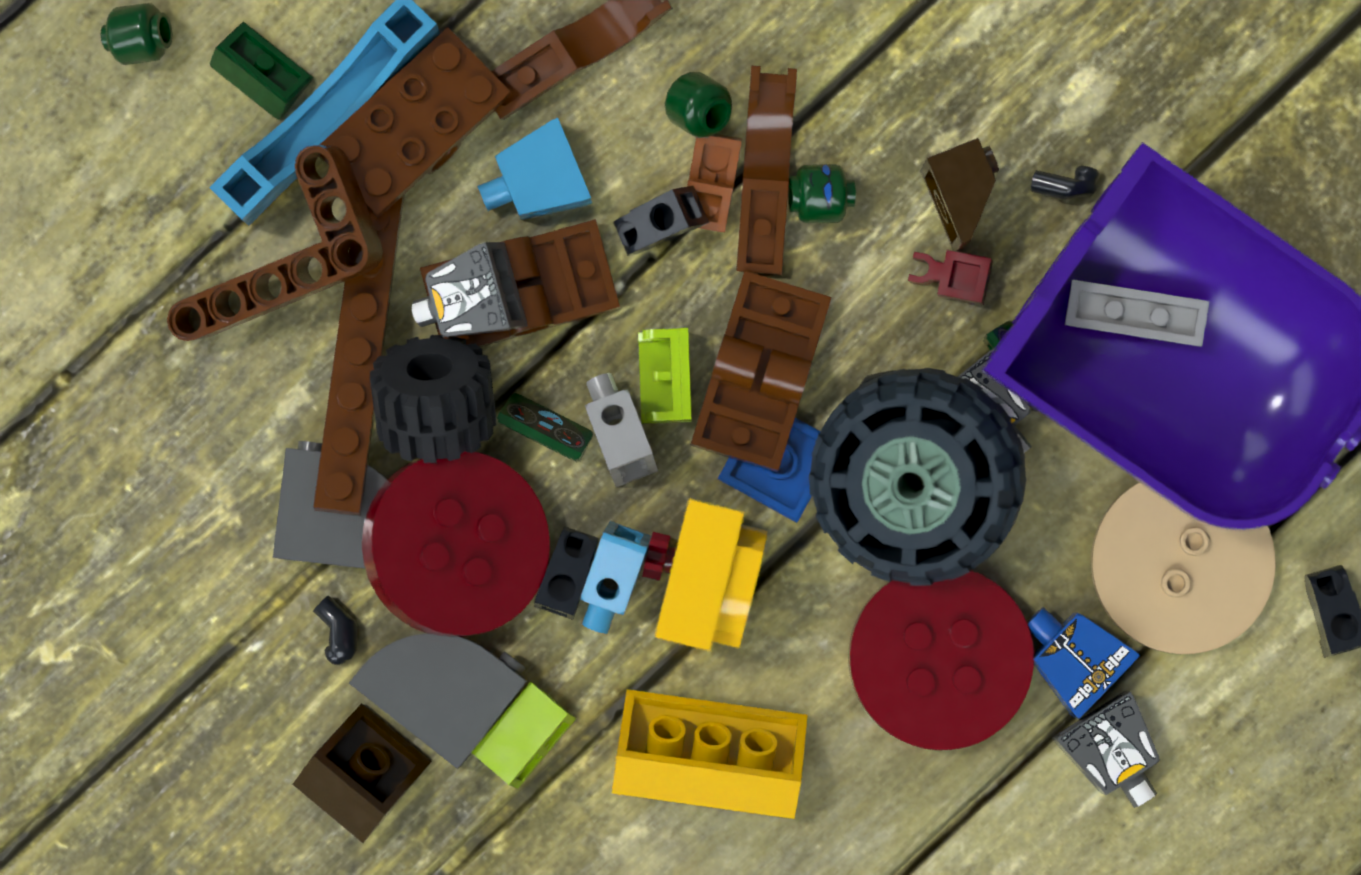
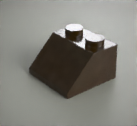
M979 138L927 158L920 170L953 251L956 252L963 251L971 241L996 182L994 173L999 172L998 163L990 146L983 148Z
M361 703L312 756L292 785L359 841L364 843L432 761Z

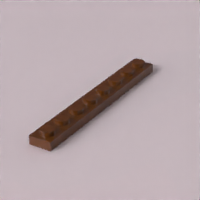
M404 195L380 218H377L368 209L382 244V260L373 270L347 280L344 283L313 505L315 511L361 516L375 415L370 385V371L374 370L373 363L377 357L383 356ZM354 240L349 247V256L358 265L363 258V249Z

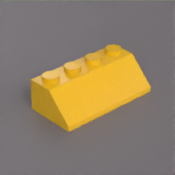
M627 689L616 755L612 794L795 819L802 780L808 715Z

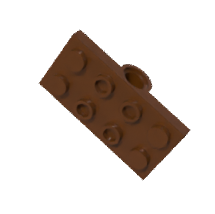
M447 27L320 145L337 146L344 151L349 159L367 208L377 218H380L427 173L432 174L441 168L457 152L461 142L511 97V92ZM323 154L319 155V158L329 168L327 158Z
M596 219L533 237L524 236L502 241L506 246L528 327L459 336V338L466 339V345L476 344L479 347L620 309ZM450 260L420 268L427 296H430L425 280L427 273ZM435 323L438 335H441L438 323Z
M744 270L690 446L778 473L832 297Z

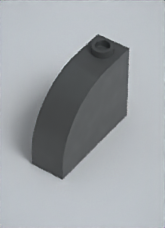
M299 441L298 449L286 448L272 558L365 569L362 554V533L366 514L376 493L388 479L368 465L361 516L315 511L313 505L322 443Z
M427 633L405 637L385 646L366 661L349 684L455 768L459 769L528 680L521 675L526 668L505 651L498 657L473 640L461 636L448 637Z

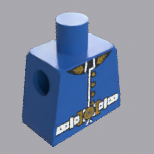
M1042 607L1027 622L1030 633L1042 643V646L1034 653V666L1073 718L1080 719L1140 656L1133 649L1080 613H1073L1061 624Z

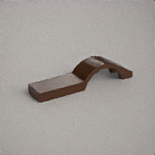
M608 0L581 19L548 33L491 71L511 92V97L495 110L499 118L505 120L578 71L603 60L621 49L672 10L673 7L668 0L661 2V0Z
M751 65L736 271L744 272L745 270L754 273L782 274L797 69L788 68L787 75L760 73L761 66Z

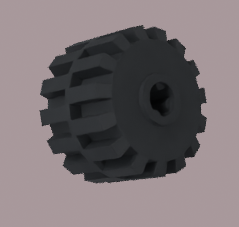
M431 335L427 339H419V337L407 339V343L402 346L395 344L386 349L387 356L377 357L373 363L374 370L370 371L376 429L379 441H384V448L391 454L400 452L401 458L408 461L423 458L424 463H436L437 459L447 458L448 461L461 458V453H473L481 448V441H489L494 433L493 426H496V412L490 361L487 355H483L482 348L476 344L466 345V339L456 336L451 339H445L442 335Z

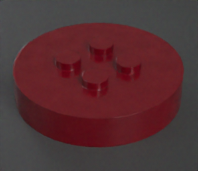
M463 452L460 454L461 458L451 461L443 458L437 459L436 463H424L422 458L407 464L395 472L382 485L372 500L366 514L362 533V554L371 586L384 606L393 615L412 628L424 633L460 637L481 634L496 629L511 621L524 610L536 595L546 573L550 552V536L546 516L539 499L530 485L514 469L494 457L479 452Z
M970 571L953 580L947 579L934 582L932 585L910 586L908 582L896 580L887 582L863 606L855 621L849 641V674L856 696L864 710L888 734L905 743L923 749H961L980 743L993 736L1014 717L1021 707L1030 688L1034 669L1033 641L1030 629L1020 608L1000 586L974 571Z

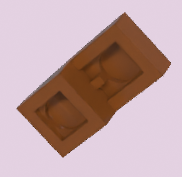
M715 134L708 138H696L687 186H694L709 221L708 224L699 227L701 229L725 233L742 138Z

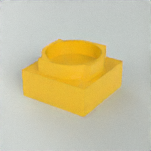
M689 499L655 637L708 651L711 649L712 642L740 648L768 531L743 525L744 512Z

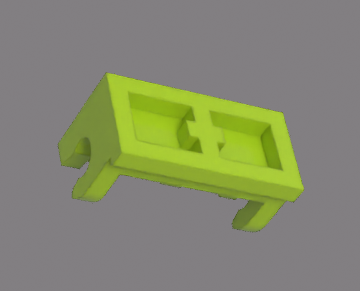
M688 328L649 329L638 332L641 424L691 422Z
M530 682L471 753L508 785L519 789L577 718L545 691Z

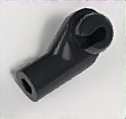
M1080 165L1075 169V177L1070 178L1036 170L1031 182V192L1063 200L1090 197L1099 188L1096 185L1099 179V172L1095 168Z
M328 595L316 606L313 612L330 627L329 646L325 648L326 659L331 664L340 666L345 664L347 660L352 659L357 651L358 626L356 621Z

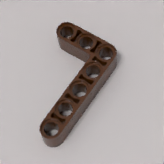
M332 145L309 146L300 151L295 161L296 175L322 242L178 301L171 307L167 317L168 328L172 335L184 341L214 336L360 276L378 266L383 255L382 244L349 159L343 150ZM321 154L329 162V171L324 178L318 175L315 168L316 160ZM338 197L343 200L346 206V214L341 221L337 220L332 212L333 202ZM354 240L363 249V258L358 265L349 256V247ZM312 258H316L322 266V275L318 281H315L309 274L308 267ZM273 274L278 277L282 287L281 293L277 298L271 294L268 287L269 279ZM232 291L237 293L241 300V308L237 314L232 312L228 303ZM192 308L198 311L201 318V324L197 331L189 323V313Z

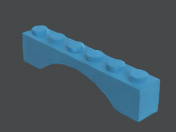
M395 0L371 24L351 52L313 94L272 132L242 154L209 188L250 226L297 178L295 161L300 151L309 146L320 145L441 33L437 24L413 0Z

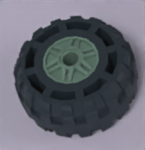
M926 367L924 369L908 370L904 368L885 373L862 384L846 396L829 415L818 434L811 454L813 456L809 474L810 496L813 495L817 510L816 517L824 534L828 533L839 547L837 551L850 563L856 562L871 571V576L888 582L896 580L908 582L910 586L932 585L934 582L947 579L953 580L970 572L987 560L1004 542L1016 522L1024 499L1027 478L1025 454L1021 438H1018L1010 421V416L999 402L996 403L982 390V387L967 378L962 379L948 374L946 370ZM908 472L917 473L921 476L924 485L913 482Z

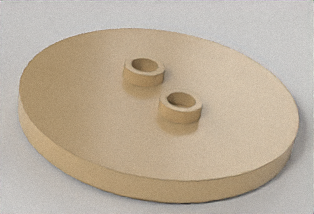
M1140 482L1127 489L1110 505L1098 525L1091 550L1093 585L1108 617L1122 632L1136 642L1166 653L1196 654L1207 652L1226 645L1239 637L1256 621L1269 599L1275 578V550L1268 526L1232 530L1204 524L1183 513Z

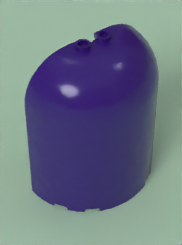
M1142 142L1124 164L1121 173L1115 177L1090 211L1092 214L1082 222L1012 321L1013 325L1006 331L989 356L990 360L986 362L981 371L1193 519L1217 528L1232 530L1254 529L1271 525L1300 509L1312 497L1319 486L1326 489L1341 469V466L1334 462L1341 449L1345 447L1352 451L1361 440V297L1339 278ZM1071 280L1209 301L1202 347L1064 325Z

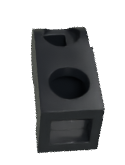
M694 186L672 189L630 210V213L620 217L613 223L627 256H632L654 248L685 232L708 224L709 221Z
M564 526L534 601V607L571 620L574 619L598 545V537Z
M1337 565L1306 574L1304 577L1305 588L1321 638L1319 642L1323 657L1327 658L1361 648V609L1344 567Z

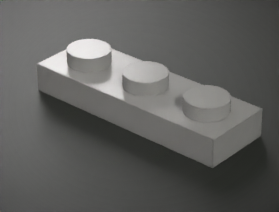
M1071 280L1064 325L1202 347L1209 301Z

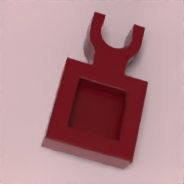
M947 250L944 263L936 262L928 254L914 251L913 259L928 263L929 270L924 276L909 274L908 281L911 284L926 286L936 282L939 283L937 292L939 297L984 305L993 265L991 258Z
M657 532L652 533L642 577L660 581L662 572L671 573L677 547L669 546L671 536Z

